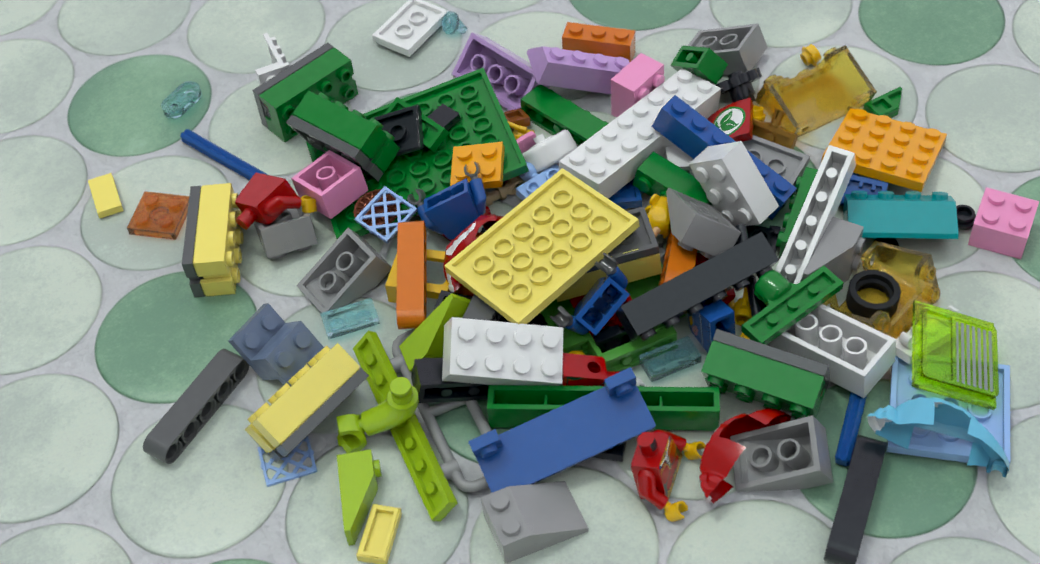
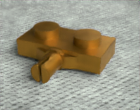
M775 108L771 122H763L753 118L754 136L790 149H794L799 136L780 126L785 113L783 110Z

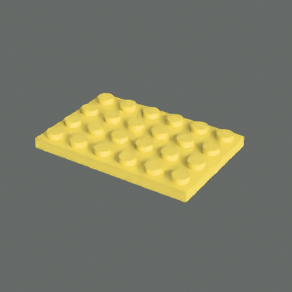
M562 168L445 264L444 267L449 275L508 321L518 323V325L527 324L595 266L596 262L603 259L604 252L606 254L610 253L640 227L639 219Z

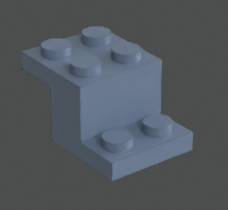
M269 303L263 304L228 340L262 380L278 379L283 385L288 383L299 370L324 348L302 321L285 323Z

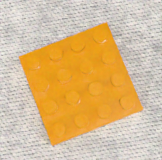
M850 108L829 145L855 153L856 167L853 173L922 192L944 146L947 134L937 129L919 127L911 122L893 120L885 115L867 113L863 109Z

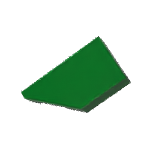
M898 87L865 103L863 110L867 113L885 115L890 118L898 115L902 88Z

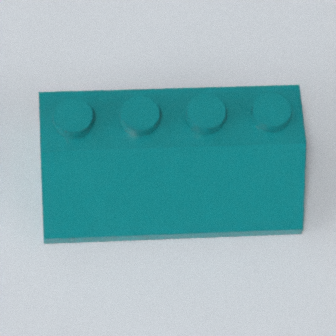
M857 190L852 191L851 194H844L843 220L863 226L862 238L958 239L959 237L956 201L952 196H948L947 192H932V195H921L920 192L907 191L905 195H894L892 191H879L878 195H867L868 192Z

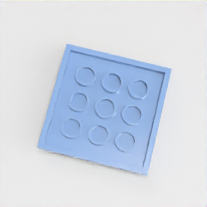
M925 355L909 365L895 356V362L891 366L890 406L896 408L908 400L923 397L940 398L962 407L993 435L1003 448L1010 465V365L993 363V392H990L989 363H987L988 391L984 390V362H981L982 389H980L978 361H976V387H973V361H970L971 386L967 385V360H965V384H962L961 359H959V382H956V359ZM914 426L908 449L887 440L886 452L968 463L973 442Z

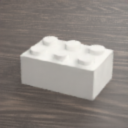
M742 141L708 146L689 163L694 177L704 189L707 199L733 226L738 224H746V226L759 225L779 207Z

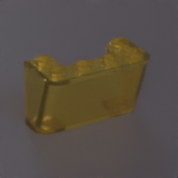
M846 45L838 49L833 47L823 54V60L811 70L806 68L799 72L796 77L790 79L789 77L783 78L782 75L769 76L764 80V85L757 93L756 102L764 108V111L771 118L775 108L785 111L780 126L789 132L799 135L798 137L847 115L850 108L859 109L863 107L865 103L872 100L877 91Z
M874 241L861 256L864 270L883 271L891 275L899 283L901 289L897 311L891 318L887 312L881 310L874 313L870 319L852 314L847 307L846 300L839 307L836 294L824 302L823 305L827 306L830 303V308L897 339L903 331L907 333L912 326L915 327L940 298L941 292L940 288H938L936 268L934 267L932 254ZM875 254L874 263L870 265L871 257ZM866 288L857 291L861 299L869 303L880 304L889 301L888 296L878 289Z

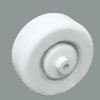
M563 130L548 138H545L542 133L533 138L536 144L523 152L522 155L525 161L531 163L536 171L540 173L554 164L559 167V161L576 149L577 144L568 130Z

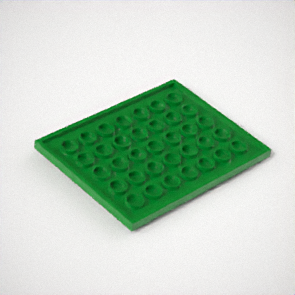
M480 68L402 99L411 106L418 104L422 113L426 116H429L442 104L459 113L461 120L448 130L449 134L435 153L424 146L421 150L395 157L386 171L383 172L384 174L379 181L365 174L363 176L368 187L367 192L382 189L386 186L397 195L402 196L407 202L409 194H412L414 199L418 201L419 196L416 193V189H422L426 194V198L450 187L453 147L503 142L505 148L503 181L529 172V169L484 68ZM392 103L366 112L363 115L367 120L384 115ZM306 142L312 162L325 154ZM359 199L330 219L336 239L347 228H350L359 236L370 233L369 230L355 221L353 212L355 204ZM402 203L400 211L410 210V208ZM407 214L401 215V221L406 217ZM396 217V219L391 223H397L398 218Z

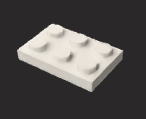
M408 0L372 35L373 42L410 57L449 18V12L423 0Z

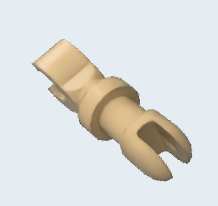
M516 176L509 179L504 186L495 188L496 190L489 193L485 192L487 196L486 206L492 205L498 199H506V195H516V188L518 187L516 185L522 183L523 180Z

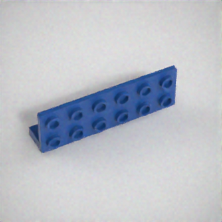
M630 367L604 379L605 387L498 435L496 429L468 441L491 493L509 486L535 484L631 440L643 432L654 429L656 424L636 385V376L632 368Z

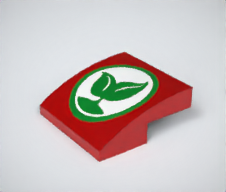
M751 98L731 103L708 117V120L736 142L752 140L753 102Z

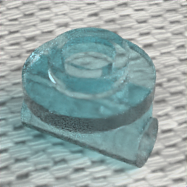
M449 11L442 19V27L445 33L453 34L456 31L460 34L466 33L467 27L459 19L456 12Z

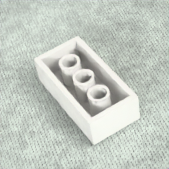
M823 304L768 344L771 347L828 365L831 382L862 398L866 397L893 365L896 354L895 338Z
M452 317L444 325L442 381L486 385L559 386L562 384L563 327L531 324L518 325V323Z

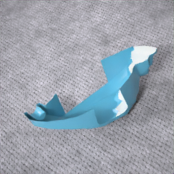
M919 397L914 400H908L896 408L887 405L867 416L869 426L875 434L906 449L909 447L915 426L973 442L967 465L986 467V473L998 470L1002 473V477H1006L1009 471V461L1006 454L993 435L964 408L943 399Z

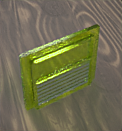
M915 300L913 302L912 387L995 410L997 408L996 397L999 394L997 330L994 327V323Z

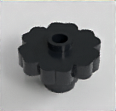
M759 68L744 73L739 70L729 74L728 80L716 84V86L721 88L720 95L729 92L733 103L747 98H751L752 102L756 101L754 97L756 93L752 82L760 79L762 74Z

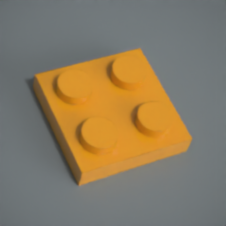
M503 142L453 147L450 186L466 178L470 182L471 178L464 173V166L467 164L469 173L474 174L476 172L474 162H477L481 168L478 178L482 179L484 189L502 187L505 150Z

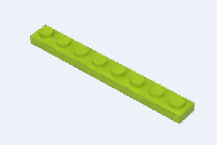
M368 330L354 346L353 351L361 368L369 375L366 379L377 403L380 404L387 399L391 381L398 377L377 333ZM414 413L410 419L390 429L431 520L440 522L458 502Z

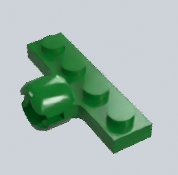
M824 265L798 284L789 282L778 271L770 270L759 278L755 284L754 295L767 307L742 324L741 332L750 340L767 345L842 290L844 282Z

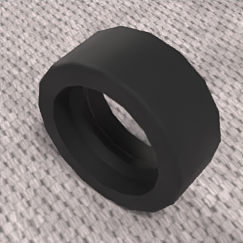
M864 270L855 274L850 280L846 304L851 313L861 320L883 322L891 318L897 311L901 289L899 283L891 275L878 270ZM866 288L878 289L888 296L889 301L880 304L869 303L861 299L857 291Z

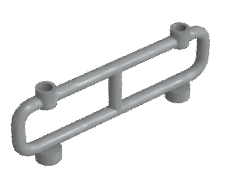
M416 328L404 332L394 340L391 348L394 358L389 359L395 373H401L404 378L410 381L412 386V372L409 371L399 346ZM477 400L440 402L431 407L428 403H418L420 414L444 462L440 467L447 481L452 479L458 489L469 493L488 488L485 477L474 481H468L463 477L458 462L454 458L435 419L436 416L466 404L481 435L491 431V428Z

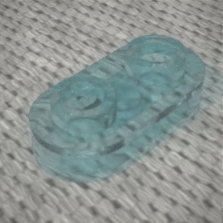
M188 81L179 85L162 101L161 107L164 115L168 118H179L185 114L202 97L199 84Z

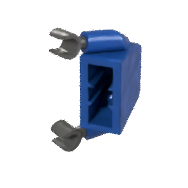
M474 162L476 166L474 174L469 173L467 164L464 166V173L471 178L470 182L466 178L426 198V194L422 189H416V193L419 196L418 201L414 199L412 194L408 195V202L418 207L417 213L421 220L425 221L427 229L444 234L448 239L453 240L473 221L485 213L487 196L482 179L478 178L481 168L477 162Z
M605 252L603 253L604 258L602 262H596L595 266L606 273L607 277L597 280L575 307L574 316L570 315L562 306L557 308L560 312L556 316H550V318L558 327H566L580 335H584L589 331L595 335L599 333L630 296L624 290L628 280L617 266V260Z

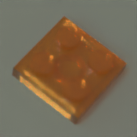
M144 191L127 226L129 234L176 240L187 217L189 196Z

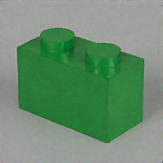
M682 45L670 66L676 71L684 69L712 84H717L723 77L728 63L710 48Z

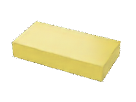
M112 173L88 180L100 219L124 211Z
M372 504L356 555L358 561L374 564L388 563L402 516L401 508Z

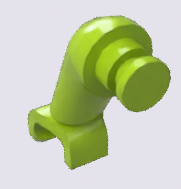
M395 378L390 383L387 399L361 414L337 416L339 428L337 436L338 445L343 447L346 453L358 452L367 445L365 432L368 436H372L397 427L414 415L419 403V394L416 388L411 385L407 378Z

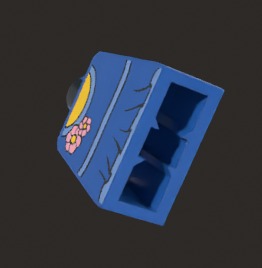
M722 300L715 304L709 301L703 304L704 309L693 316L688 314L689 328L707 353L717 329L736 335L734 311Z

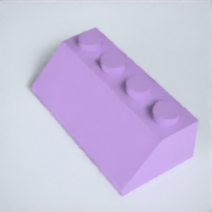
M472 32L452 72V75L455 77H460L484 68L500 105L509 111L521 108L520 99L539 85L528 61L490 38Z
M541 46L528 49L527 51L537 84L611 94V79L629 64V60L623 57L584 53L578 50H564L557 47Z

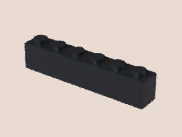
M760 232L620 306L615 314L631 342L638 339L644 342L657 334L656 329L662 326L669 329L681 321L679 317L688 313L689 316H693L704 309L703 304L709 301L715 304L728 296L726 292L734 288L737 292L751 284L750 279L756 276L760 278L766 272L773 270L772 267L779 259L763 233Z

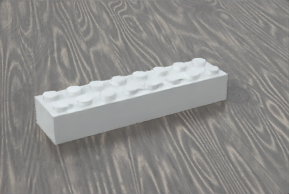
M679 70L559 161L558 171L562 168L609 199L635 178L638 167L653 151L662 156L665 154V146H675L651 127L661 108L674 95L708 120V117L718 111L721 88L689 71Z

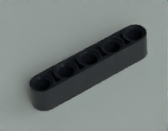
M858 435L824 555L825 561L835 564H856L884 460L887 442Z

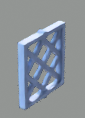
M384 186L356 216L355 221L369 230L371 234L376 235L388 244L398 232V223L389 224L388 216L397 215L398 222H408L417 212V208L404 200L402 196L397 195ZM386 194H390L396 200L387 201ZM383 196V202H377ZM403 203L410 210L400 211V204ZM396 204L397 211H387V205ZM384 206V213L375 214L374 207ZM371 209V215H365ZM407 214L406 217L401 221V215ZM385 217V224L376 225L375 218ZM372 219V226L367 225L363 220ZM395 227V229L391 233H389V228ZM386 228V235H381L376 229Z
M308 436L290 452L288 457L281 459L284 462L280 468L271 465L274 462L272 458L268 463L264 462L263 454L266 452L261 447H257L267 487L317 472L313 456L314 451L311 449ZM303 441L307 442V452L298 449ZM295 452L304 455L299 463L291 460ZM307 457L311 458V468L303 465ZM287 463L296 466L291 474L283 470ZM299 468H302V469L306 470V471L297 473V471L299 470ZM268 469L276 471L272 479H269L266 471ZM280 474H283V475L286 476V477L277 479Z

